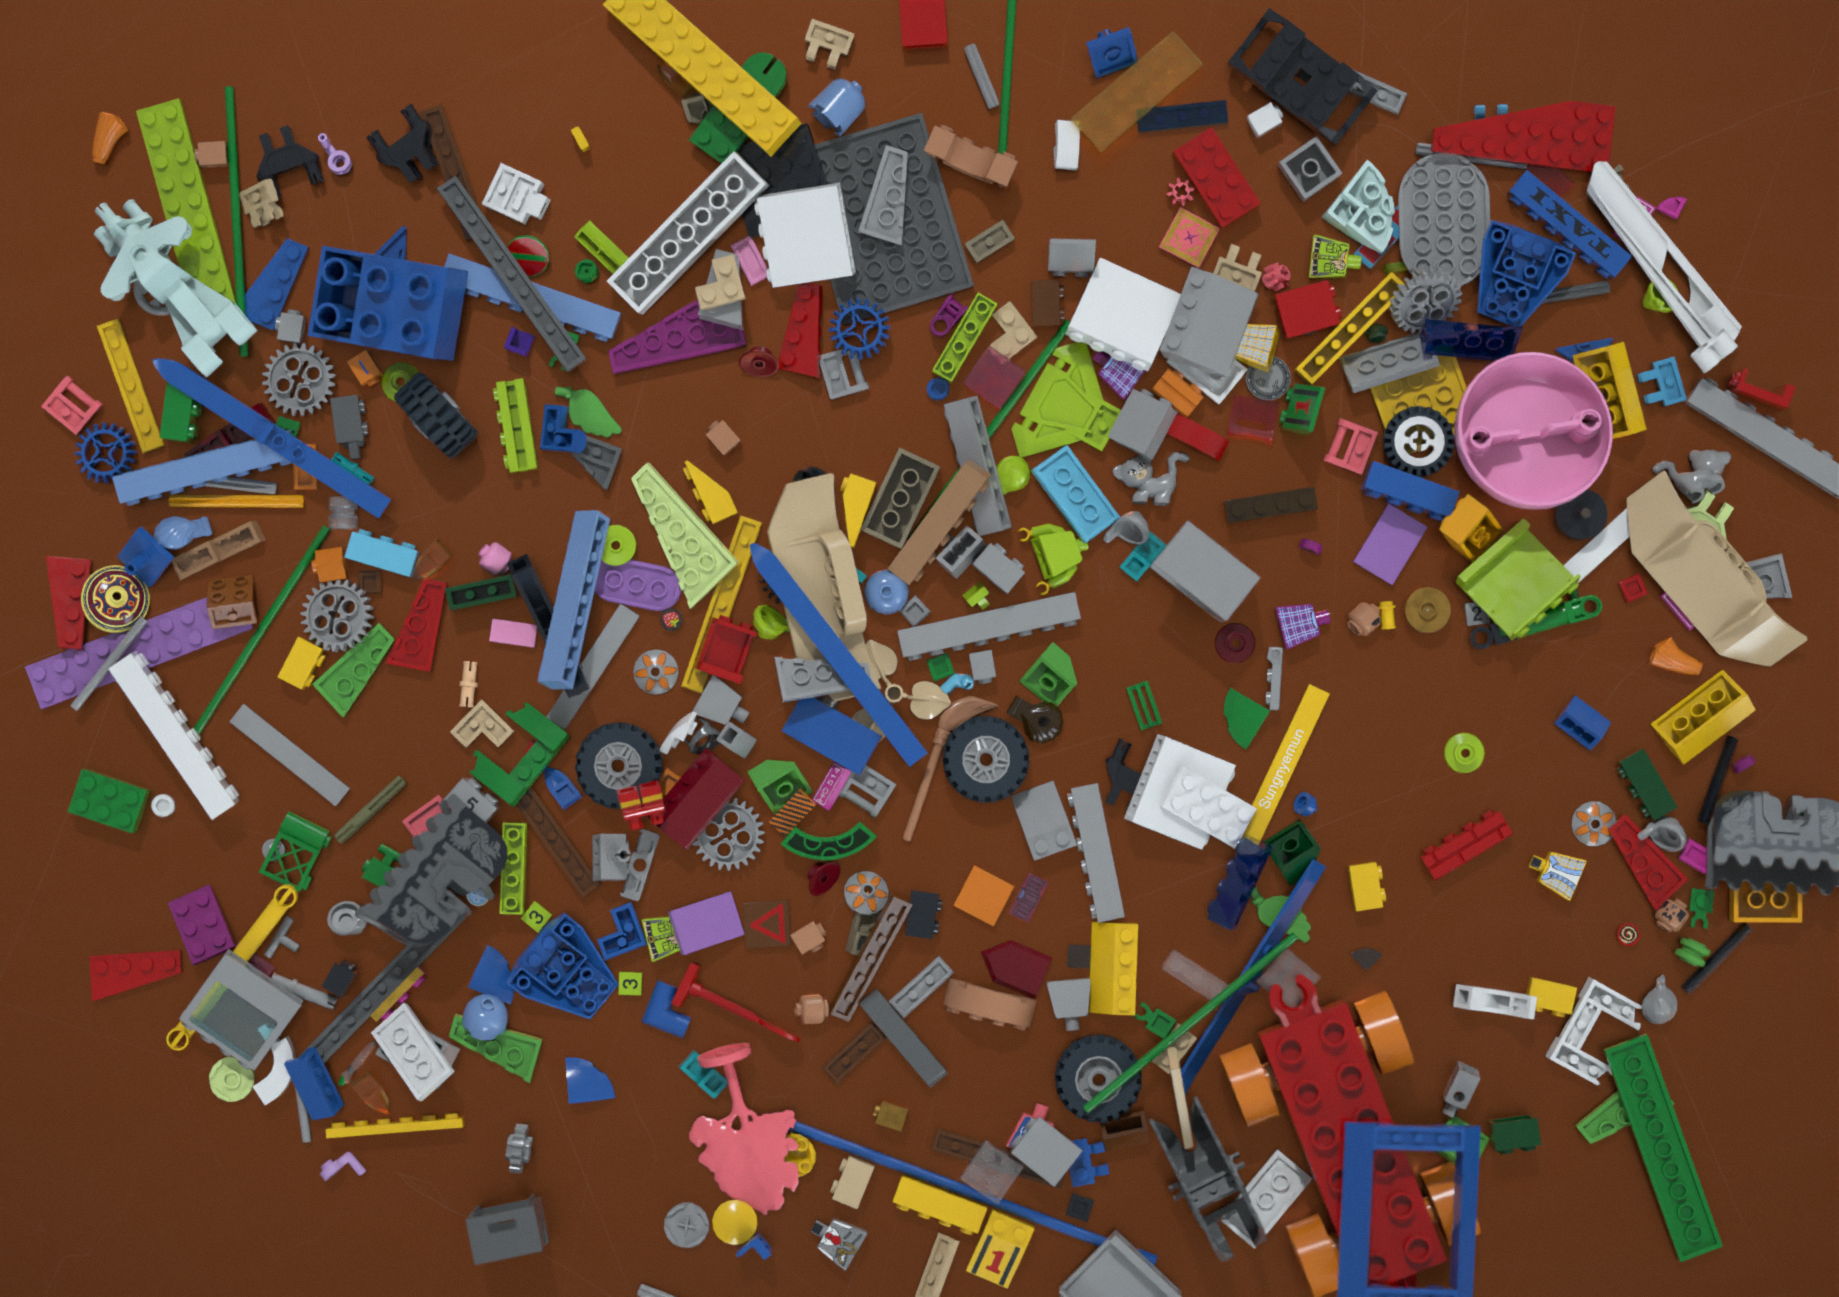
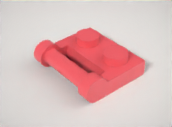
M67 375L41 407L78 436L92 417L102 408L103 403L99 400L95 401L74 384L73 379ZM66 389L69 390L90 408L85 413L62 393Z
M1339 418L1337 423L1339 427L1329 453L1325 454L1323 461L1362 475L1378 432ZM1349 429L1353 431L1344 458L1341 460L1336 457L1346 431Z

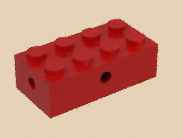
M1212 127L1173 151V157L1193 188H1195V191L1220 230L1260 205L1261 202Z

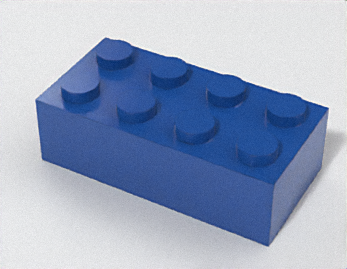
M1375 461L1369 463L1360 488L1365 491L1364 495L1375 499L1379 498V496L1387 498L1385 502L1394 506L1407 505L1408 511L1417 514L1422 513V511L1429 513V518L1440 522L1452 514L1459 495L1457 490Z

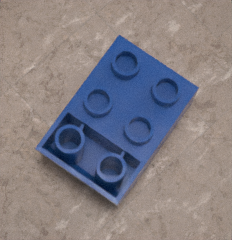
M322 246L307 336L432 359L453 361L468 271Z

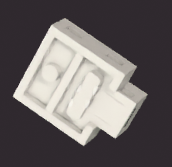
M501 163L482 205L526 225L530 215L542 220L551 200L540 194L545 185L543 182Z

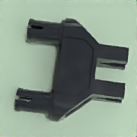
M413 104L406 106L405 109L400 111L411 126V131L394 144L388 146L379 130L370 133L371 136L368 135L366 137L377 152V161L398 167L409 183L412 181L416 182L423 177L413 162L417 158L426 170L434 169L439 165L430 150L431 125L428 121L422 120Z
M289 125L280 128L285 142V146L275 149L268 133L259 136L265 154L256 178L259 182L272 179L278 199L282 197V194L275 179L277 175L299 167H305L311 186L317 185L316 178L319 183L325 181L318 165L319 155L297 144Z
M1119 738L1111 757L1108 756L1105 759L1112 783L1105 802L1114 806L1122 789L1132 794L1125 809V812H1127L1141 773L1124 766L1125 763L1123 762L1132 744L1126 742L1123 750H1121L1125 741Z

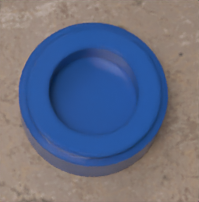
M933 378L927 385V393L933 400H943L949 393V385L943 378Z

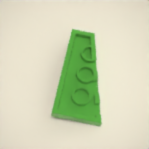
M378 623L368 633V636L362 638V643L358 642L354 649L351 648L312 684L343 718L395 641L381 623Z

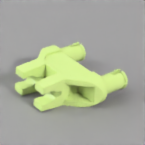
M1706 490L1704 499L1694 506L1686 507V509L1697 522L1701 520L1713 524L1726 539L1724 523L1734 508L1725 502L1715 517L1710 515L1706 510L1712 503L1715 495Z

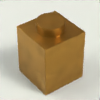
M882 1100L881 1105L876 1104L872 1117L876 1118V1124L901 1132L908 1108Z

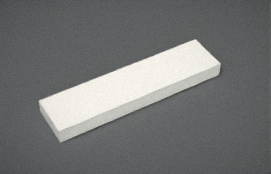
M1627 508L1563 565L1574 577L1578 573L1581 577L1578 583L1630 537Z

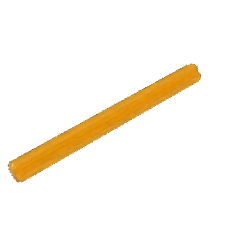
M170 495L169 506L303 508L304 496Z

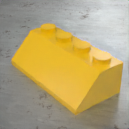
M1624 342L1572 355L1575 366L1587 374L1596 384L1608 405L1613 429L1612 439L1646 430Z
M1722 669L1652 722L1651 726L1669 750L1684 765L1753 713L1755 708L1748 695Z
M1092 922L1089 1013L1135 1015L1138 947L1137 923Z

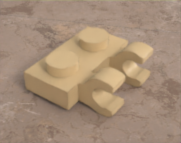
M812 19L804 39L805 42L810 43L805 56L806 60L814 62L819 47L831 51L827 67L835 70L840 55H848L855 34Z
M272 179L263 180L239 193L245 214H250L251 224L254 228L261 225L260 220L262 225L266 226L270 224V220L274 219V215L276 220L283 217L282 209L275 204L278 201Z
M1231 244L1226 259L1219 257L1213 274L1255 292L1262 272L1256 270L1261 255L1253 252L1246 267L1235 262L1240 247Z

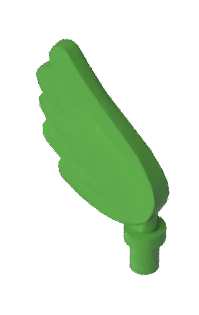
M567 386V388L556 387L555 396L566 397V399L570 400L569 414L574 425H580L586 433L592 432L596 436L602 435L606 438H609L612 433H621V426L613 419L599 398L591 391L586 389L572 390L570 386Z
M1257 886L1248 889L1252 897V905L1255 904L1257 907L1259 920L1266 926L1271 927L1289 897L1272 896L1264 899L1260 895ZM1300 908L1285 934L1290 935L1294 933L1300 941L1308 942L1310 937L1307 932L1311 926L1306 921L1307 918Z

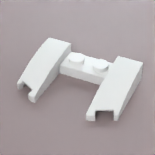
M1588 977L1578 995L1580 999L1560 1036L1555 1037L1545 1057L1599 1085L1600 1083L1597 1081L1599 1076L1606 1071L1612 1075L1610 1067L1581 1051L1583 1043L1601 1011L1639 1030L1641 1023L1634 1022L1635 1008L1641 1009L1642 1006Z

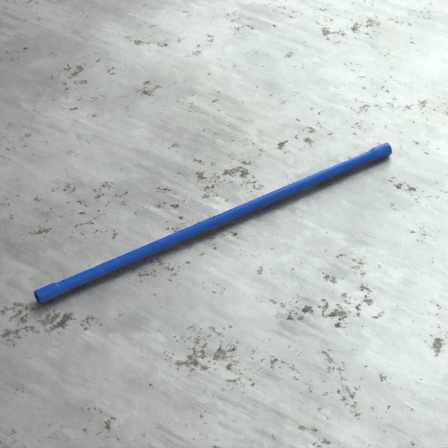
M798 1121L795 1122L794 1128L790 1127L788 1130L789 1132H795L1098 1247L1107 1239V1237ZM1137 1249L1155 1266L1158 1255Z

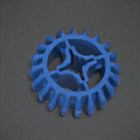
M857 298V305L854 306L852 301L848 300L849 308L846 309L841 304L840 309L843 312L839 313L836 310L833 312L838 317V320L830 319V323L836 325V327L829 328V332H836V335L830 339L831 341L839 340L835 348L839 349L843 346L842 355H845L849 350L851 351V359L854 358L855 353H858L859 360H862V353L866 352L868 358H871L870 350L873 349L878 354L880 351L876 346L878 344L881 347L886 346L881 341V338L889 339V335L883 333V330H890V326H883V323L889 319L888 317L880 318L884 310L880 309L876 312L877 303H874L871 308L868 307L869 299H866L864 305H861L860 298ZM857 311H866L873 315L875 320L862 321ZM848 314H851L852 326L841 332L843 319ZM855 318H857L858 323H861V326L863 324L867 326L863 329L864 340L861 335H858V332L855 334L853 331L856 329ZM879 326L876 339L869 344L866 338L867 332ZM855 336L859 338L862 347L851 346L845 342L844 338Z
M103 422L102 430L98 424H94L95 432L87 428L86 433L89 436L86 437L82 434L79 436L84 442L83 444L76 443V446L81 448V451L74 452V455L82 457V459L76 461V464H84L80 469L82 473L89 470L87 474L88 479L93 478L95 475V482L99 483L103 477V482L108 484L110 476L113 481L112 477L117 474L122 475L124 469L127 471L132 470L127 464L128 462H136V460L130 458V455H136L137 451L129 449L135 445V442H127L131 435L129 433L123 435L125 430L123 427L116 431V424L112 423L108 429V424ZM113 435L118 440L105 445L98 437ZM93 442V445L96 448L95 455L91 457V460H89V447ZM122 445L123 456L118 464L115 454ZM101 447H104V449L107 450L111 448L108 452L110 459H107V457L104 456L103 458H101L103 455ZM107 462L113 470L101 472L95 469L94 466Z

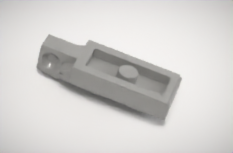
M1269 647L1267 659L1272 663V669H1268L1267 682L1271 683V692H1266V705H1270V710L1277 711L1280 709L1283 648Z

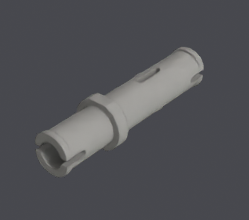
M276 973L272 976L273 980L296 996L333 1011L338 997L298 983L297 979L290 980Z

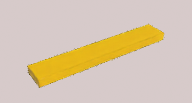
M115 319L98 325L97 329L142 453L146 454L165 447L163 439L159 438L160 430L120 320Z

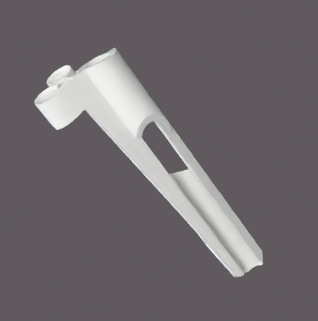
M1596 162L1593 166L1587 192L1699 346L1690 356L1700 369L1706 373L1738 347L1734 340L1742 326L1609 163ZM1667 251L1688 276L1691 290L1689 303L1685 301L1662 272Z

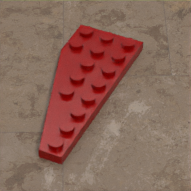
M1567 101L1434 128L1432 132L1430 152L1592 173L1596 162L1609 163L1616 106Z

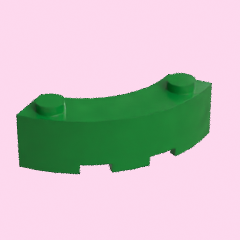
M860 821L849 831L831 837L814 836L795 827L781 845L805 858L835 860L857 853L870 844L877 835Z

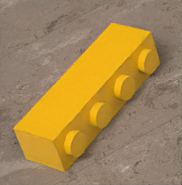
M903 1174L893 1198V1202L897 1203L895 1207L907 1212L909 1208L918 1211V1216L925 1219H930V1216L939 1219V1224L951 1227L952 1224L960 1227L959 1231L968 1235H972L973 1232L978 1234L987 1211V1206Z

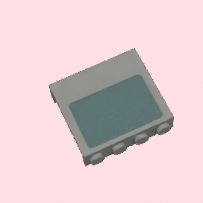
M228 949L188 1007L183 1011L179 1020L182 1021V1025L191 1031L194 1029L200 1033V1037L208 1043L213 1042L219 1046V1050L227 1056L232 1055L238 1059V1063L242 1067L255 1070L298 1011L303 1000Z

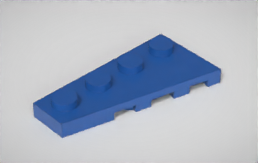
M288 238L245 294L246 317L251 322L275 331L276 319L283 312L309 247Z

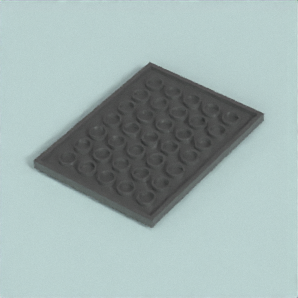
M922 113L815 144L827 184L840 183L856 270L852 276L830 279L840 313L843 312L840 309L841 304L847 309L849 308L847 301L851 300L854 306L857 305V298H860L861 305H864L865 300L869 299L868 307L870 308L874 303H877L878 306L875 311L878 312L880 309H883V314L974 287L937 161L924 152L929 134ZM886 145L908 152L902 246L858 232ZM857 311L861 320L874 317L866 311ZM848 314L843 319L844 325L853 323L851 314Z

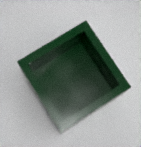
M1532 1114L1487 1120L1490 1147L1500 1152V1154L1513 1153V1149L1517 1148L1522 1149V1151L1536 1150V1146L1541 1145L1538 1118Z

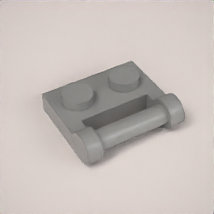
M843 349L821 355L819 363L830 400L870 389L868 382H865L857 353H855L853 359L850 358L851 351L849 350L845 355H842ZM846 355L849 357L857 384L851 387L842 361V357Z
M866 765L861 775L851 772L838 796L841 798L844 796L869 812V816L875 819L896 784ZM851 783L878 799L876 805L848 789Z

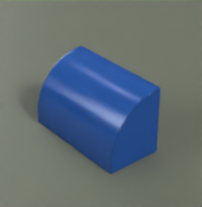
M1575 695L1554 724L1591 751L1603 738L1612 722Z

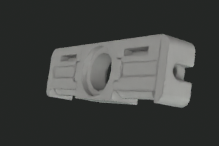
M645 829L639 831L642 832V835L640 834L635 848L637 852L633 851L629 863L628 874L630 875L626 877L622 890L624 893L620 892L622 897L635 901L641 898L660 837L658 833ZM641 858L646 861L647 865L644 871L635 870L633 865L636 859Z

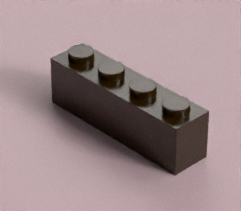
M1315 487L1232 499L1223 502L1226 524L1318 509Z

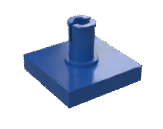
M1129 27L1113 33L1109 29H1105V36L1100 31L1097 39L1086 42L1096 79L1139 63Z
M141 526L135 531L117 558L125 564L124 569L127 574H136L150 588L157 582L174 559V556Z

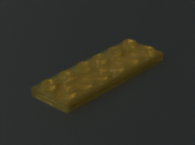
M1173 30L1071 118V121L1095 148L1102 153L1203 66V63Z

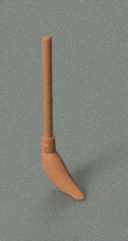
M967 696L952 702L949 707L944 709L939 717V728L936 729L935 737L932 741L934 746L903 835V840L910 842L942 748L945 747L951 732L965 721L997 708V704L978 697Z

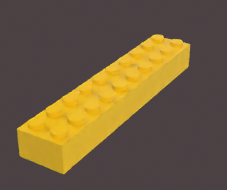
M606 0L603 4L609 13L770 157L800 126L801 122L790 110L666 0Z

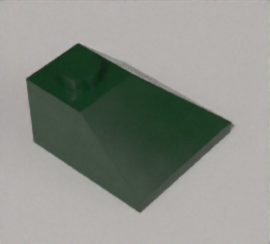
M1298 819L1262 842L1289 886L1300 880L1312 859L1316 860L1321 851L1320 846L1301 819Z

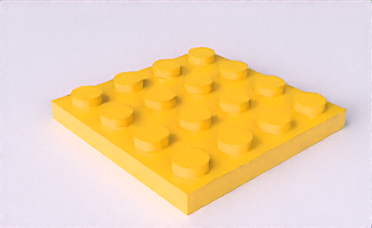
M1451 343L1434 349L1440 366L1370 388L1384 429H1386L1389 421L1400 411L1409 407L1422 406L1439 411L1443 417H1446L1449 425L1452 426L1454 434L1456 411L1467 387ZM1414 425L1406 430V437L1418 431V437L1413 439V443L1417 444L1416 451H1412L1407 444H1404V449L1408 454L1419 451L1420 445L1424 444V440L1420 438L1421 432H1425L1430 439H1433L1434 436L1427 427Z

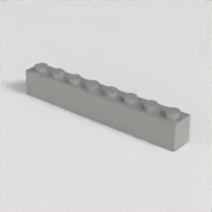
M1710 378L1698 380L1684 402L1685 404L1839 499V464L1832 460L1833 456L1824 450L1819 452L1814 449V444L1805 438H1802V440L1794 436L1795 432L1786 426L1781 428L1775 424L1776 420L1767 414L1762 416L1755 412L1757 408L1750 403L1745 402L1743 404L1736 400L1737 395L1731 391L1725 390L1723 392L1717 388L1718 384Z
M1073 592L898 630L903 658L908 657V660L911 661L922 658V653L930 652L931 656L943 654V649L952 647L953 651L966 649L965 644L974 642L975 646L988 644V639L997 638L998 642L1011 639L1010 634L1019 633V637L1033 634L1032 630L1041 628V631L1044 632L1054 630V625L1063 623L1064 627L1076 625V620L1081 619L1076 594Z

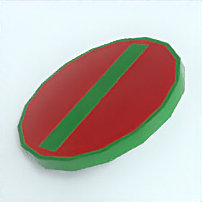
M529 235L518 236L512 239L506 246L528 277H535L546 269L549 261L548 249L536 237Z

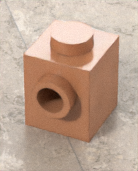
M812 921L790 936L801 954H804L809 950L814 953L824 947L822 942L826 940L824 935L827 933L821 923L816 924L815 921Z

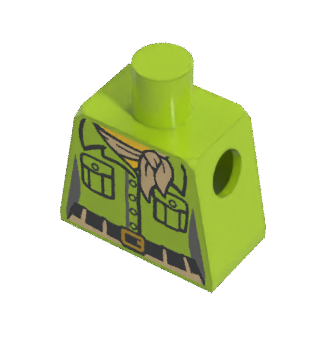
M1314 235L1309 280L1345 278L1347 268L1360 269L1362 256L1349 255V244Z
M669 916L642 919L652 962L680 951Z

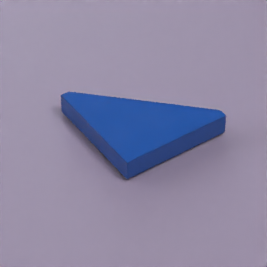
M403 225L374 254L406 260L407 228Z
M1607 338L1558 347L1555 352L1574 364L1572 355L1608 346L1614 339Z

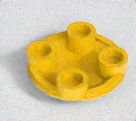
M787 1134L785 1138H793L799 1147L796 1151L789 1150L788 1155L784 1157V1161L796 1163L798 1166V1177L804 1176L812 1170L816 1162L814 1147L807 1138L800 1134Z
M729 1200L720 1204L712 1220L713 1230L717 1237L724 1243L731 1245L743 1244L750 1240L758 1224L754 1209L746 1202L740 1200Z

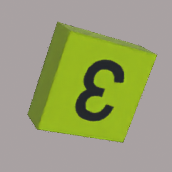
M534 901L521 917V920L539 933L553 914Z
M619 972L618 995H642V972Z

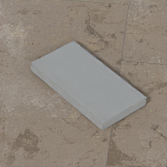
M1425 330L1422 334L1417 332L1339 357L1340 364L1353 393L1440 366Z

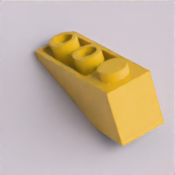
M685 461L687 467L683 468L688 481L693 479L696 488L692 490L697 501L702 500L705 508L702 509L706 521H712L714 525L738 514L729 492L692 463Z

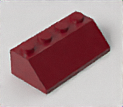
M705 748L663 798L665 811H663L664 823L657 824L656 826L687 851L745 780L724 761Z

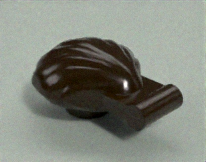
M1015 696L1006 712L1023 722L1025 733L1033 742L1042 744L1053 741L1062 731L1064 723L1062 712L1052 702L1047 703L1045 701L1032 705L1022 698Z

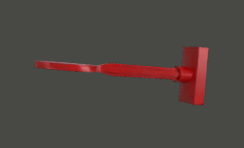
M694 962L690 963L671 1004L683 1007L689 994L697 998L700 996L740 1017L757 1022L785 1038L800 1042L801 1037L772 1022L761 1019L754 1012L703 988V985L696 982L702 966Z

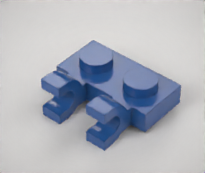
M1087 1138L1071 1140L1082 1149L1081 1154L1069 1168L1073 1187L1095 1183L1094 1176H1103L1110 1173L1108 1164L1092 1166L1090 1154L1105 1152L1104 1141L1088 1144Z

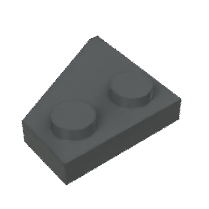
M586 436L587 443L585 449L581 453L572 452V455L604 489L608 490L622 448Z

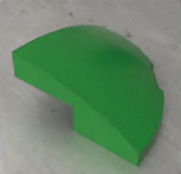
M1229 688L1224 702V716H1226L1229 726L1227 729L1236 743L1246 750L1270 710Z

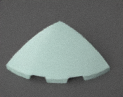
M1366 160L1323 214L1322 218L1357 242L1382 253L1388 245L1393 232L1391 226L1392 216L1395 213L1392 196L1388 195L1384 185L1385 179L1369 160Z

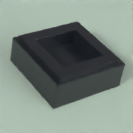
M1072 1193L1065 1215L1087 1222L1094 1200Z

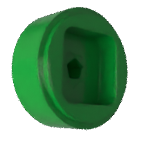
M589 259L580 261L575 267V275L583 283L594 281L599 273L597 265Z

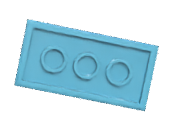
M1068 445L1031 470L1037 481L1084 544L1120 518Z

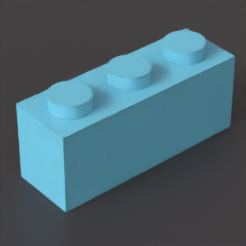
M359 529L358 533L352 531L344 558L408 577L413 576L420 553L415 550V545L402 542L400 546L393 544L394 539L381 535L379 540L371 537L372 532Z

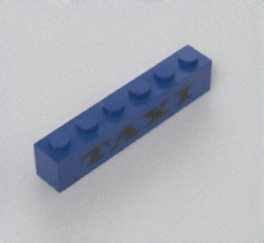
M1528 170L1521 175L1507 192L1510 196L1509 200L1518 207L1522 205L1527 209L1526 214L1534 221L1539 219L1544 223V229L1553 236L1557 234L1563 239L1561 242L1570 250L1574 248L1578 251L1580 259L1587 264L1592 263L1598 268L1596 271L1605 279L1608 277L1610 279L1615 278L1632 257Z

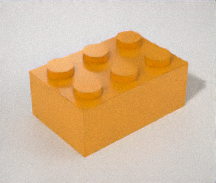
M1469 494L1458 501L1453 513L1444 518L1439 528L1453 549L1471 563L1485 553L1504 531L1490 510Z
M1743 881L1738 890H1731L1729 888V921L1802 922V894L1797 892L1793 884H1788L1784 893H1778L1773 889L1771 883H1765L1763 890L1756 892L1751 889L1747 881Z

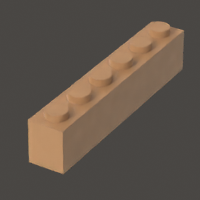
M969 458L893 560L888 570L908 585L914 580L918 582L925 573L923 568L926 563L931 565L938 556V553L935 552L940 545L944 547L951 538L948 533L952 528L957 529L964 520L962 517L964 511H970L976 504L975 496L978 492L983 494L990 484L987 480L991 474Z

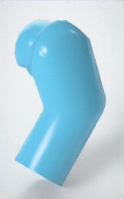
M955 673L940 688L948 695L955 688L966 690L973 688L974 681L968 674Z

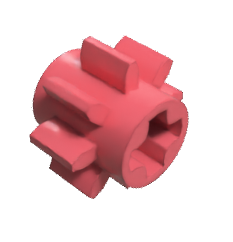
M1177 178V184L1169 183L1168 186L1172 189V192L1167 193L1166 196L1173 197V205L1178 201L1181 202L1183 207L1185 205L1184 200H1193L1189 193L1193 192L1195 188L1188 187L1189 180L1183 183ZM1183 187L1186 196L1181 195L1177 197L1175 188L1180 189Z
M1276 262L1264 268L1266 273L1263 274L1262 279L1268 289L1274 288V291L1277 292L1289 286L1287 281L1290 280L1291 275L1285 265L1279 266V263Z

